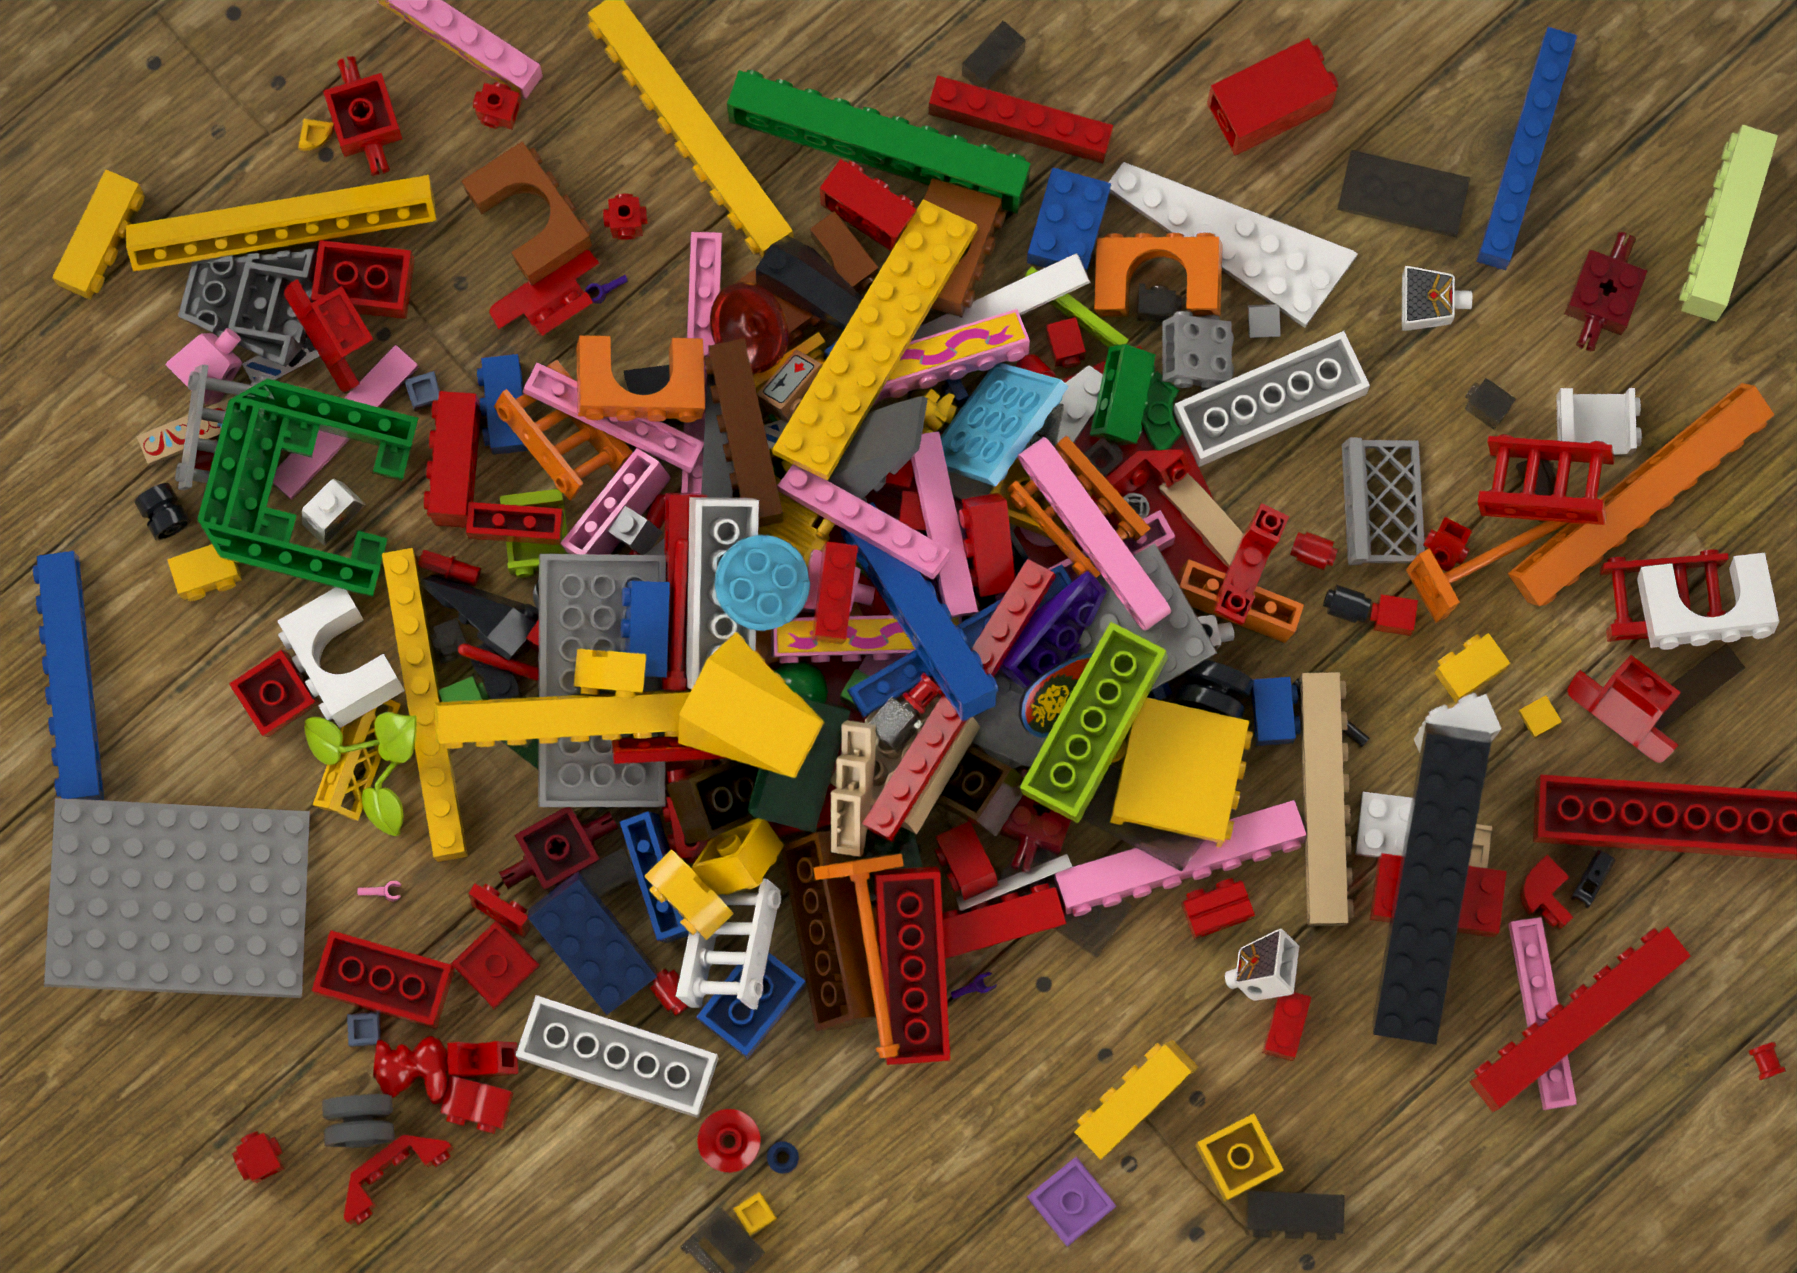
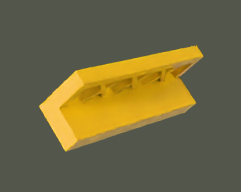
M391 699L383 703L389 707L387 712L398 714L400 703ZM377 707L340 728L343 735L341 745L350 746L363 743L366 736L374 732L377 739L375 734V712ZM379 745L368 752L366 748L346 753L340 752L341 758L339 762L333 765L327 764L312 805L323 810L334 811L358 821L363 809V790L371 787L381 760L378 751ZM363 761L366 769L364 777L356 781L354 775L355 766ZM350 791L353 792L355 798L351 811L341 807L345 794Z

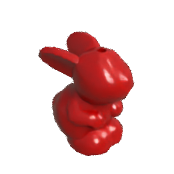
M432 1035L423 1038L413 1051L409 1050L405 1044H398L396 1049H391L389 1043L377 1040L373 1078L376 1079L380 1086V1091L384 1095H391L392 1098H395L400 1092L409 1088L418 1077H421L425 1080L426 1094L430 1102L434 1105L441 1103L447 1088L445 1073L448 1070V1050L439 1038Z

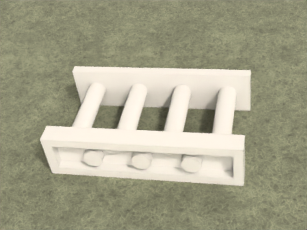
M763 879L758 893L734 892L730 895H718L726 905H756L753 922H725L708 940L704 939L698 932L694 935L689 933L676 993L678 999L690 1008H702L703 998L706 994L737 995V999L750 1009H757L759 998L763 993L762 982L776 912L781 904V890L768 879ZM718 934L750 935L746 952H716L713 950ZM712 964L744 965L740 982L707 981L709 969Z

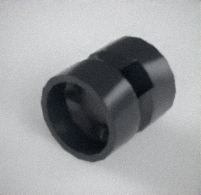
M169 483L158 484L146 490L134 501L142 517L149 518L147 526L157 541L167 539L179 533L191 522L183 506L176 505L178 498Z

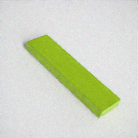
M1031 266L1025 277L1038 272V270ZM1068 293L1048 302L1068 318L1076 317L1078 325L1109 348L1110 346L1121 344L1128 345L1129 340Z

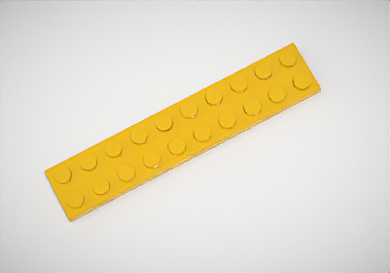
M924 199L917 208V213L906 226L772 448L773 455L828 481L977 232V224Z

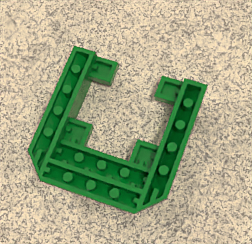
M267 378L228 401L197 520L220 558L373 597L383 559L382 553L385 551L388 538L357 531L351 558L290 543L297 515L268 508V500L281 451L312 458L319 431L379 446L372 473L403 481L419 418Z

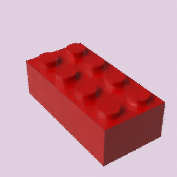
M439 391L438 400H433L432 419H435L436 429L431 430L429 436V449H432L433 461L428 460L426 478L430 479V491H425L424 509L427 510V516L431 517L434 526L466 528L468 502H474L481 424L480 402L476 393Z
M1386 853L1379 855L1370 920L1390 923L1402 856ZM1469 866L1457 933L1495 938L1499 934L1507 871Z
M330 930L311 991L318 996L437 1029L455 968L448 963Z

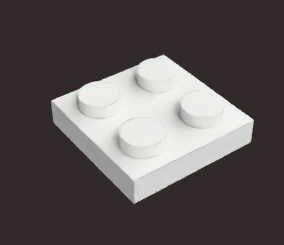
M1362 792L1355 855L1378 858L1381 853L1402 856L1412 798Z

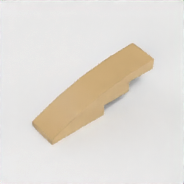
M1188 473L1181 481L1176 482L1169 489L1164 484L1159 486L1161 493L1180 511L1182 518L1202 537L1204 544L1229 568L1239 542L1244 535Z
M846 721L842 724V755L836 758V789L831 792V852L858 857L863 855L867 828L862 823L870 812L873 790L876 725L853 721Z

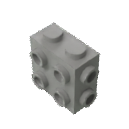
M1187 311L1175 312L1173 317L1162 321L1163 381L1173 382L1174 386L1178 388H1189L1193 385L1201 386V390L1205 391L1231 380L1234 373V365L1232 363L1234 336L1231 332V322L1220 320V317L1216 315L1194 317L1192 312Z

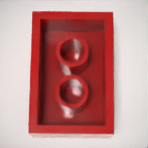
M840 158L820 186L821 206L830 212L835 211L842 220L891 252L906 226L917 213V209L914 207L915 203L902 194L898 197L890 192V187L881 179L875 177L872 180L863 174L864 169L855 162L849 161L847 163Z
M319 240L311 301L313 303L342 286L358 314L407 319L415 263L411 250Z

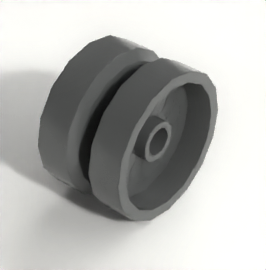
M369 1094L323 1100V1118L329 1121H343V1123L329 1125L323 1130L324 1146L362 1148L395 1141L394 1124L389 1121H373V1119L386 1117L393 1112L392 1096Z

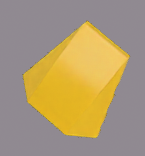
M735 632L707 659L679 713L678 743L796 778L824 721L797 693L793 692L785 684L786 681L764 662L761 655L757 651H753L745 642V639L738 632Z

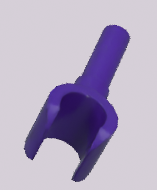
M623 275L602 286L592 283L586 287L585 292L591 293L599 289V296L593 298L592 301L595 304H600L605 300L608 292L628 282V279Z
M985 972L980 974L969 985L951 991L952 998L955 999L975 991L986 993L995 989L997 984L987 987L983 981L984 977L992 973Z

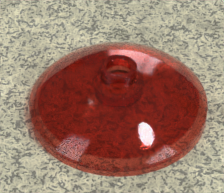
M738 282L729 285L717 295L710 312V328L714 343L719 344L745 338L752 374L762 373L775 367L782 360L786 352L789 338L787 320L776 298L765 288L751 282Z

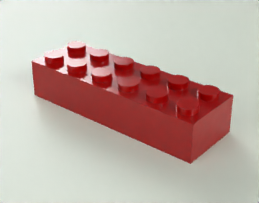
M937 866L874 871L879 958L893 1044L899 1043L900 1049H897V1056L887 1057L885 1061L887 1065L951 1061L940 871Z

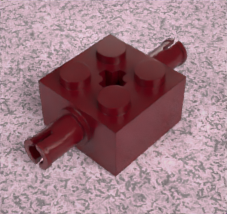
M1625 232L1617 233L1610 256L1591 249L1589 250L1564 312L1567 316L1585 322L1576 345L1583 349L1587 338H1589L1586 351H1595L1602 329L1622 336L1629 323L1648 272L1627 262L1636 238L1629 235L1624 246L1623 242L1627 234ZM1603 288L1609 290V296L1603 295Z
M1022 769L1020 775L1025 779L1029 770ZM1023 795L1000 831V835L1020 842L1011 867L1019 870L1022 859H1025L1021 872L1030 873V868L1038 848L1059 855L1071 819ZM1039 807L1045 809L1042 817L1036 815Z
M564 807L514 835L525 855L522 856L523 860L503 871H499V874L508 890L533 875L534 878L537 877L548 895L576 872L584 875L602 865L600 858L593 848L594 841L615 829L617 830L618 826L609 811L584 825V823L580 824L571 807ZM559 844L561 847H564V854L558 856L556 853L551 855L554 852L553 846Z

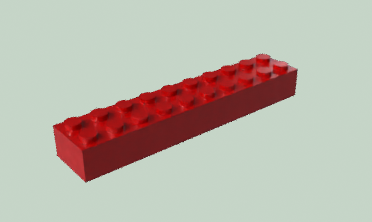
M1540 775L1535 781L1533 842L1797 860V792Z

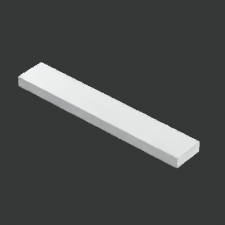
M1076 253L973 301L971 308L966 307L962 317L946 314L920 326L913 339H921L1015 309L1018 310L1019 315H1022L1091 282L1079 255Z

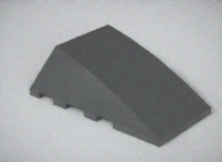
M306 249L304 252L294 253L280 251L277 254L268 255L255 253L242 257L229 255L193 261L178 317L218 336L226 328H229L241 338L237 345L286 367L303 348L307 333L286 300L284 290L291 282L298 279L311 301L317 260L316 250Z
M920 396L869 412L828 481L867 503L865 496L872 489L879 491L885 485L887 474L890 472L895 475L919 450L928 398Z

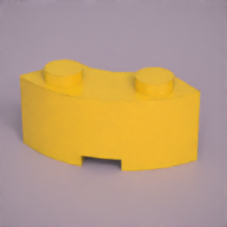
M577 649L573 687H581V694L600 695V689L616 690L615 697L634 698L635 692L643 693L646 654Z
M672 849L644 876L652 885L649 889L651 894L660 903L667 900L683 917L680 923L692 935L698 932L704 939L708 940L734 914L718 895L702 882L697 874Z

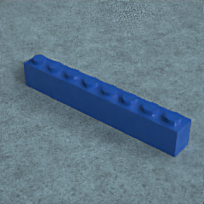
M1547 27L1476 262L1506 270L1511 260L1577 38L1575 34Z
M874 502L869 503L871 506L877 508ZM840 527L841 536L849 545L858 546L856 559L960 719L965 721L996 706V692L998 691L996 680L991 674L987 675L983 670L979 654L975 650H970L963 630L960 627H955L952 623L951 613L944 603L940 604L937 600L936 591L929 580L925 581L921 572Z
M74 551L37 556V565L33 566V576L35 584L40 585V595L36 596V606L38 614H43L44 626H39V636L41 644H46L47 656L42 657L44 674H49L50 686L45 687L47 704L52 705L53 717L48 718L50 734L51 736L55 735L56 747L51 750L53 765L58 766L59 778H55L56 795L61 797V799L104 800L79 556Z

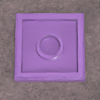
M1077 1157L1027 1196L1066 1247L1116 1207Z

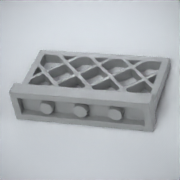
M1347 439L1342 444L1348 565H1361L1362 563H1411L1419 553L1425 551V546H1423L1424 528L1419 441ZM1365 448H1375L1385 458L1374 467L1366 460ZM1385 448H1392V450L1388 452ZM1397 449H1410L1411 462L1405 468L1392 456ZM1387 460L1400 472L1391 483L1378 471ZM1366 468L1371 472L1368 476ZM1373 475L1386 487L1377 498L1367 489V481ZM1403 475L1412 483L1413 492L1407 498L1393 486ZM1388 491H1391L1402 502L1393 513L1379 501ZM1368 499L1372 502L1369 507H1368ZM1374 506L1388 517L1379 528L1369 520V511ZM1404 506L1414 514V523L1409 528L1395 516ZM1390 521L1403 532L1395 543L1381 531ZM1370 529L1374 532V533L1371 535V537H1370ZM1376 536L1389 547L1384 555H1371L1370 542ZM1408 536L1416 544V555H1406L1397 545ZM1393 551V552L1396 553L1397 555H1389V554Z

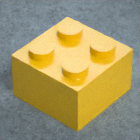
M761 817L711 838L691 869L717 895H730L737 890L745 888L754 889L763 882V876L769 867L777 861L776 857L784 845L765 817Z
M1254 1113L1197 1142L1195 1145L1224 1202L1284 1171Z

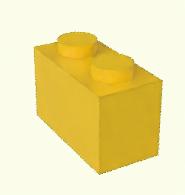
M212 544L167 559L177 592L183 600L196 601L206 596V592L218 589V591L229 590L236 586L235 582L242 580L237 563L220 558Z
M1489 633L1482 638L1479 634H1476L1463 644L1466 649L1457 655L1452 651L1438 661L1440 666L1435 671V675L1455 703L1493 679L1510 665L1509 660Z

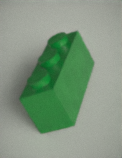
M1127 344L1109 347L1090 436L1119 446L1137 444V440L1142 432L1141 421L1143 412L1149 400L1148 389L1150 380L1155 373V354Z

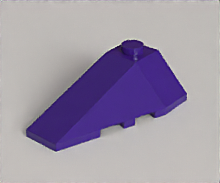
M1084 572L1034 612L1000 669L1025 690L1042 673L1071 658L1073 653L1077 654L1081 647V644L1078 643L1085 627L1092 624L1107 590L1090 572Z

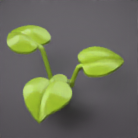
M392 712L382 713L375 720L377 739L350 746L341 745L343 741L342 732L333 722L321 717L307 718L304 721V729L309 748L313 755L324 764L333 765L339 762L341 758L340 752L346 753L379 745L378 751L380 756L386 761L390 760L391 764L375 782V788L368 787L363 790V809L368 819L379 830L392 836L401 835L400 829L404 818L401 801L392 790L382 788V783L397 765L411 758L415 749L417 716L400 715Z

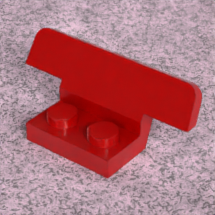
M587 249L536 284L531 286L529 282H526L490 307L489 312L495 325L500 329L524 314L538 335L543 336L593 303L588 293L582 291L575 279L598 265L599 261Z
M299 280L291 282L284 290L285 298L339 389L346 392L360 385L345 358L374 339L343 287L340 286L312 303Z
M1630 655L1604 687L1581 670L1575 674L1568 686V695L1654 762L1660 763L1665 761L1677 748L1678 744L1658 730L1655 725L1681 692L1634 656Z

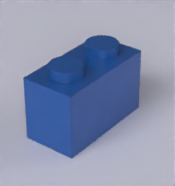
M1290 677L1253 679L1254 684L1251 695L1256 746L1293 744L1296 735H1300L1299 716H1294L1293 704H1298L1297 686L1291 685Z

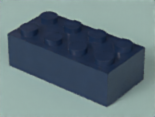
M576 872L528 909V919L606 1015L657 977L656 967L579 872Z

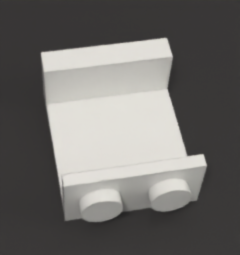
M1560 388L1556 395L1558 441L1583 443L1601 441L1613 446L1614 455H1633L1637 446H1641V428H1636V416H1640L1641 403L1640 398H1635V388H1628L1625 394H1573V388Z

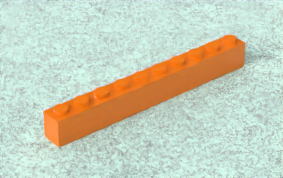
M1745 383L1738 385L1604 494L1600 499L1604 500L1605 525L1569 523L1507 573L1525 600L1539 607L1552 602L1559 590L1564 586H1570L1580 578V573L1586 568L1593 567L1601 562L1604 558L1603 555L1608 550L1623 544L1630 532L1645 526L1650 521V516L1657 510L1664 509L1672 504L1674 501L1673 497L1682 490L1684 491L1694 486L1698 481L1697 478L1705 471L1716 468L1721 463L1720 459L1728 452L1738 450L1744 444V439L1752 433H1757L1767 426V421L1774 416V413L1756 386Z

